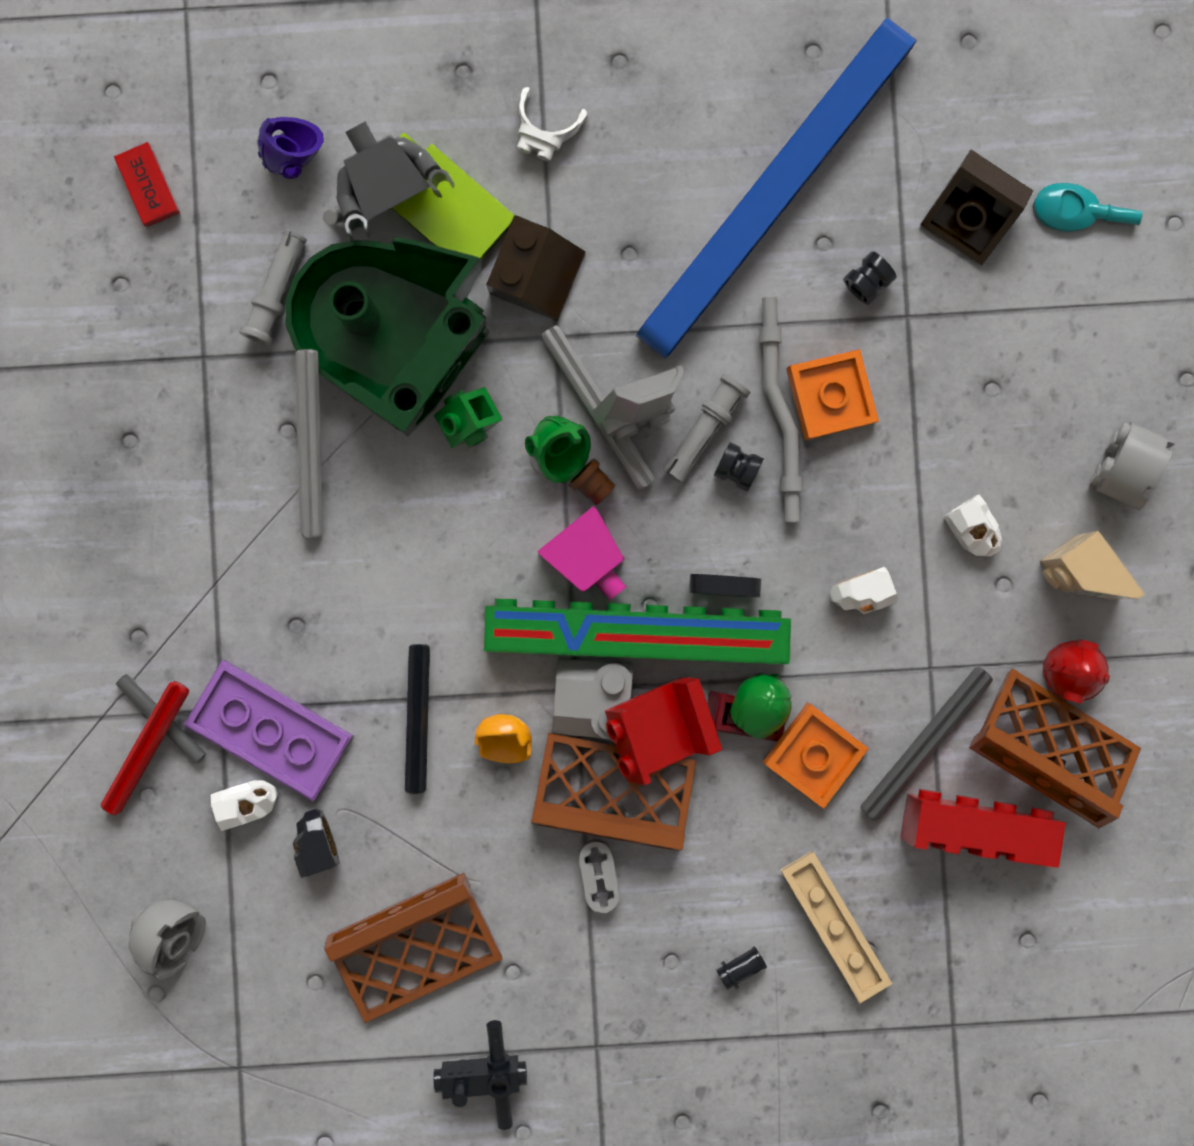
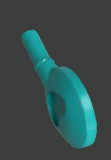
M1055 183L1046 186L1037 194L1033 202L1034 213L1038 220L1047 227L1062 232L1081 231L1091 226L1097 219L1104 220V222L1113 221L1139 226L1143 212L1140 210L1111 206V204H1100L1096 195L1090 190L1073 183Z

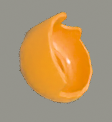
M499 713L484 718L475 729L474 745L479 746V755L484 759L508 764L521 763L531 756L532 734L527 724L511 714Z

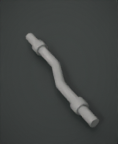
M777 297L762 298L763 327L759 328V344H763L764 391L783 432L784 477H780V492L784 493L785 522H800L799 492H803V477L799 476L798 429L779 388L778 344L782 343L781 327H778Z

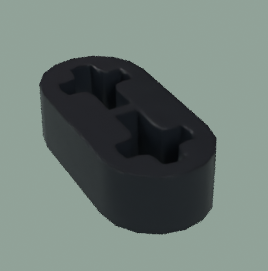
M690 574L689 593L760 598L762 579Z

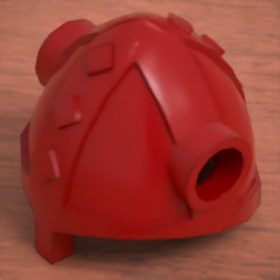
M1079 639V641L1071 640L1060 643L1051 649L1043 661L1042 674L1047 686L1062 699L1083 704V701L1098 695L1110 680L1109 667L1105 656L1098 649L1099 644Z

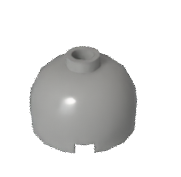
M176 899L161 900L140 910L131 922L128 948L135 963L143 971L159 980L171 977L187 963L181 958L186 954L189 946L194 952L198 948L205 932V917L199 914L200 912L194 907Z

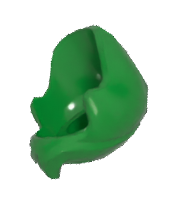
M762 672L757 675L754 674L739 685L731 706V717L740 729L753 738H767L780 729L789 719L792 710V696L787 686L780 680L778 674H771L770 676Z

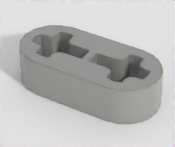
M593 839L586 842L579 852V864L585 898L588 906L593 911L608 913L619 902V886L613 853L606 842ZM591 848H598L599 853H606L607 858L601 860V873H595L593 862H586L585 857L591 854ZM603 879L606 891H613L614 895L608 897L607 904H601L599 899L592 898V894L597 893L598 890L596 880Z

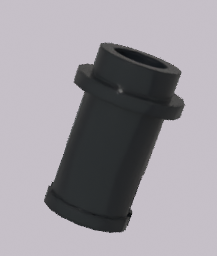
M754 946L727 964L724 961L721 962L722 967L716 971L727 990L732 987L737 990L739 983L759 971L765 970L767 966Z

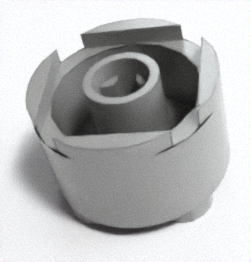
M1124 422L1119 431L1115 430L1105 449L1111 455L1110 457L1107 456L1103 464L1098 465L1090 480V484L1096 486L1097 492L1137 510H1141L1149 500L1142 496L1146 488L1155 490L1172 456L1173 450L1170 448L1175 445V441L1133 422L1129 424Z

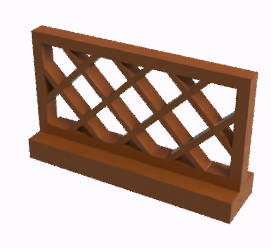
M1012 668L1007 672L982 729L974 736L969 749L1095 827L1101 828L1117 820L1120 816L1123 805L1119 802L1141 747ZM1013 684L1025 690L1029 703L1016 706L1011 693ZM1049 705L1057 710L1062 723L1049 726L1042 707ZM1032 709L1039 728L1026 731L1019 712ZM1009 714L1016 733L1008 735L997 728L995 724L999 716ZM1081 725L1088 729L1094 743L1081 746L1074 727ZM1064 729L1071 748L1058 751L1051 732ZM1042 734L1048 753L1041 755L1034 751L1028 737ZM1114 745L1126 753L1122 764L1113 765L1106 746ZM1096 749L1104 768L1091 771L1084 751ZM1074 754L1081 774L1073 775L1068 772L1064 767L1061 757ZM1107 775L1112 788L1110 796L1098 790L1094 780L1095 776Z
M548 733L531 824L668 850H683L684 832L696 760L684 758L671 764L687 767L684 783L671 791L660 775V772L668 766L649 774L650 779L654 776L657 778L668 794L650 807L638 790V787L641 786L640 784L628 782V779L625 778L631 788L615 799H612L600 782L617 769L620 771L618 760L614 755H619L616 745ZM554 743L570 746L578 757L577 760L561 771L551 758ZM577 747L590 749V751L582 755ZM597 751L606 752L615 766L597 778L585 759ZM579 763H582L593 781L575 793L563 774ZM551 765L556 774L547 780ZM558 778L561 779L572 795L560 804L543 802L546 786ZM594 785L598 786L609 802L598 811L587 810L578 797ZM683 789L680 804L675 794ZM634 791L646 810L635 818L624 817L615 803ZM671 798L679 810L677 826L662 824L653 812L655 808ZM575 800L580 808L569 807L566 805L571 801ZM612 807L617 815L602 812ZM649 813L654 822L640 819Z
M465 873L459 874L328 935L324 946L330 962L334 961L364 1023L503 959V955L474 898L471 885ZM467 903L473 915L469 927L449 922L452 910ZM445 913L443 919L437 918L438 916ZM428 922L440 926L434 944L414 937L418 925ZM476 923L481 932L473 930ZM445 928L465 935L459 952L439 946ZM410 930L409 935L403 934V932ZM470 937L485 941L491 953L480 958L464 954ZM393 938L406 943L400 960L379 953L384 941ZM376 945V948H375L374 951L369 950V948H371V947H373V946ZM410 945L431 951L425 968L405 962ZM436 953L456 959L452 971L441 974L430 970ZM356 954L370 958L371 961L366 975L350 971L345 959ZM376 961L397 967L391 984L370 977ZM461 961L467 963V964H465V965L459 967L460 964H461ZM401 969L422 975L418 987L407 990L395 986ZM427 977L433 979L425 983ZM355 981L362 983L360 990ZM367 985L387 991L383 1003L370 1009L368 1008L363 998ZM392 993L398 995V996H396V997L390 999L391 996H392Z

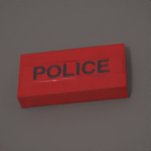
M149 142L114 156L140 219L146 228L181 213Z

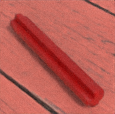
M173 681L167 685L101 802L102 810L116 816L124 809L189 694V689L182 683Z

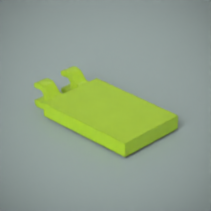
M403 132V133L400 135V137H405V138H407L408 140L412 141L413 143L417 144V143H416L411 137H409L405 132ZM431 143L426 151L442 170L449 173L455 183V187L453 188L448 181H442L438 184L437 189L443 197L438 198L429 187L391 209L432 245L473 255L482 260L508 231L514 214Z

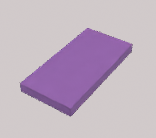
M226 660L220 662L184 723L185 727L313 802L317 799L354 736Z

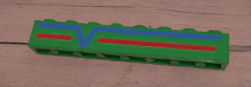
M495 598L494 606L485 607L484 651L768 664L790 663L791 618H782V611L759 610V617H744V609L721 608V615H706V607H683V614L668 613V606L646 605L645 612H630L631 604L608 603V611L593 610V603L570 602V609H556L555 601L532 600V607H517V599Z

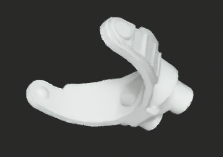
M524 87L519 103L521 125L518 135L521 138L517 149L526 154H530L532 150L538 152L537 157L539 159L550 162L554 151H559L562 143L579 131L587 119L588 111L582 109L578 115V120L565 130L556 132L542 131L532 125L524 113L531 88Z

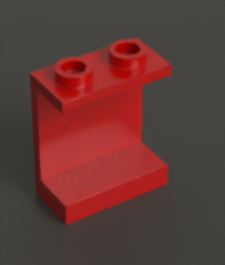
M680 677L604 710L608 720L606 722V731L612 742L616 744L620 756L618 766L622 775L628 779V782L647 785L652 783L649 774L695 753L710 756L723 750L699 678Z

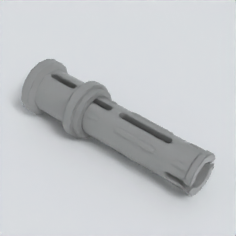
M288 230L283 232L281 243L260 295L252 298L251 304L253 309L246 327H241L239 331L242 336L263 345H272L273 339L271 334L278 317H282L285 312L282 301L303 247L307 242L305 237L295 232L291 235V232Z
M726 374L721 376L720 380L722 383L709 401L705 400L702 404L701 410L703 413L663 469L681 483L684 482L690 470L703 454L722 425L726 426V424L731 422V414L743 397L747 398L751 393L745 386Z

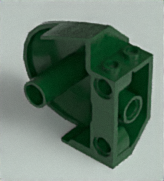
M393 237V244L370 240H354L355 242L347 241L331 244L310 257L293 277L286 298L285 325L296 351L302 349L316 350L318 352L319 375L397 430L409 436L435 410L489 334L485 321L487 318L482 314L484 310L467 298L482 268L481 260L473 255L400 237ZM362 307L361 311L351 316L354 310Z

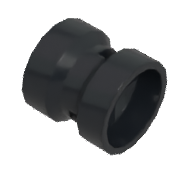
M871 251L863 258L862 267L852 269L843 280L847 288L857 299L869 305L878 296L880 286L888 287L897 276L894 269L882 256Z
M730 442L713 476L721 480L730 479L736 483L738 488L748 492L764 458L754 453L750 455L743 453L740 446ZM740 461V464L736 472L733 471L737 462Z

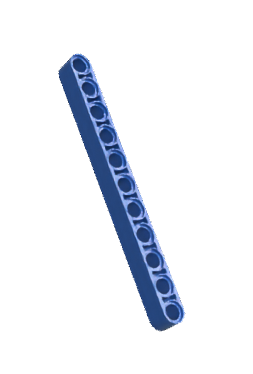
M888 17L881 23L637 332V338L664 359L673 352L905 59L917 42L914 37Z

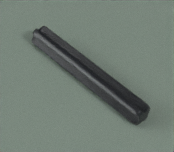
M412 644L409 646L405 791L410 794H422L426 790L430 647L426 644Z

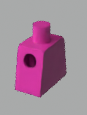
M594 506L537 551L543 559L582 593H585L596 584L610 601L627 587L613 570L625 559Z

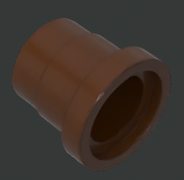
M593 458L571 480L568 486L574 491L578 489L586 498H589L595 505H598L611 493L616 485L598 467L600 463Z

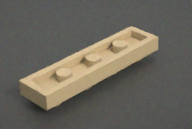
M811 850L781 868V873L859 1003L864 1002L892 985L887 973L815 853Z

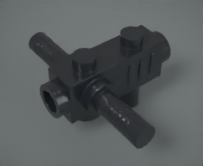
M492 1020L486 1024L490 1055L487 1058L442 1062L441 1069H434L435 1093H442L443 1099L452 1098V1104L456 1107L465 1106L468 1097L491 1095L495 1098L498 1128L507 1130L513 1126L510 1095L520 1092V1085H527L526 1061L519 1062L518 1055L509 1056L505 1053L502 1023L498 1020Z

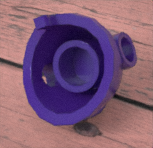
M292 117L267 118L259 129L257 140L258 156L261 158L264 168H267L272 174L283 175L287 179H295L301 174L302 168L307 166L314 156L317 155L324 142L323 133L318 126L307 120ZM276 130L282 131L281 135L272 137Z

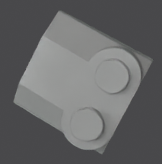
M682 366L613 389L591 412L597 427L605 429L608 437L616 436L617 440H623L638 433V427L649 424L650 429H653L671 421L670 414L675 411L671 399L685 373Z
M558 658L552 734L611 740L606 731V722L608 720L604 710L631 699L633 664Z

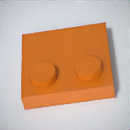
M860 349L790 365L786 368L805 441L879 422Z
M807 702L762 763L824 809L869 748Z

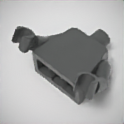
M366 121L345 132L356 153L343 160L345 166L337 173L336 199L345 221L347 236L351 242H355L352 231L355 228L361 227L365 229L366 235L369 237L368 220L430 187L433 193L438 198H441L443 196L437 189L440 182L448 181L453 188L455 187V183L449 173L442 170L425 149L407 138L398 137L394 139L391 135H388L376 142Z

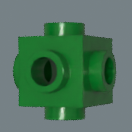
M486 387L467 393L461 390L444 399L446 406L434 414L451 448L464 443L470 448L483 442L488 438L486 432L503 420Z

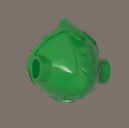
M560 415L546 416L538 423L533 435L526 437L525 449L531 457L534 456L538 467L548 480L554 483H565L575 478L584 468L591 449V438L586 428L581 424L560 417Z

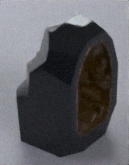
M312 809L305 812L304 817L296 823L297 837L293 842L295 850L294 860L301 878L331 869L340 863L338 850L323 811Z

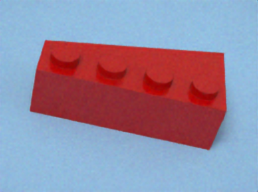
M919 789L918 795L907 793L900 838L914 848L928 850V844H930V847L947 853L960 854L961 849L968 850L967 853L983 858L999 859V855L1006 856V860L1059 868L1066 822L1054 818V811L1031 807L1030 814L1016 812L1017 805L994 801L993 808L980 806V799L963 795H956V801L941 799V792L927 789Z

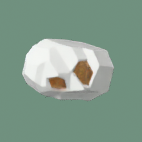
M979 494L943 516L950 530L966 551L975 556L988 557L1000 551L1002 537L998 528L999 525L988 509L986 502Z
M885 567L833 585L829 590L831 602L836 603L843 610L856 609L862 614L876 611L898 602L895 587Z
M254 780L211 794V807L220 830L224 831L265 817L275 806L278 798L277 788L265 781Z

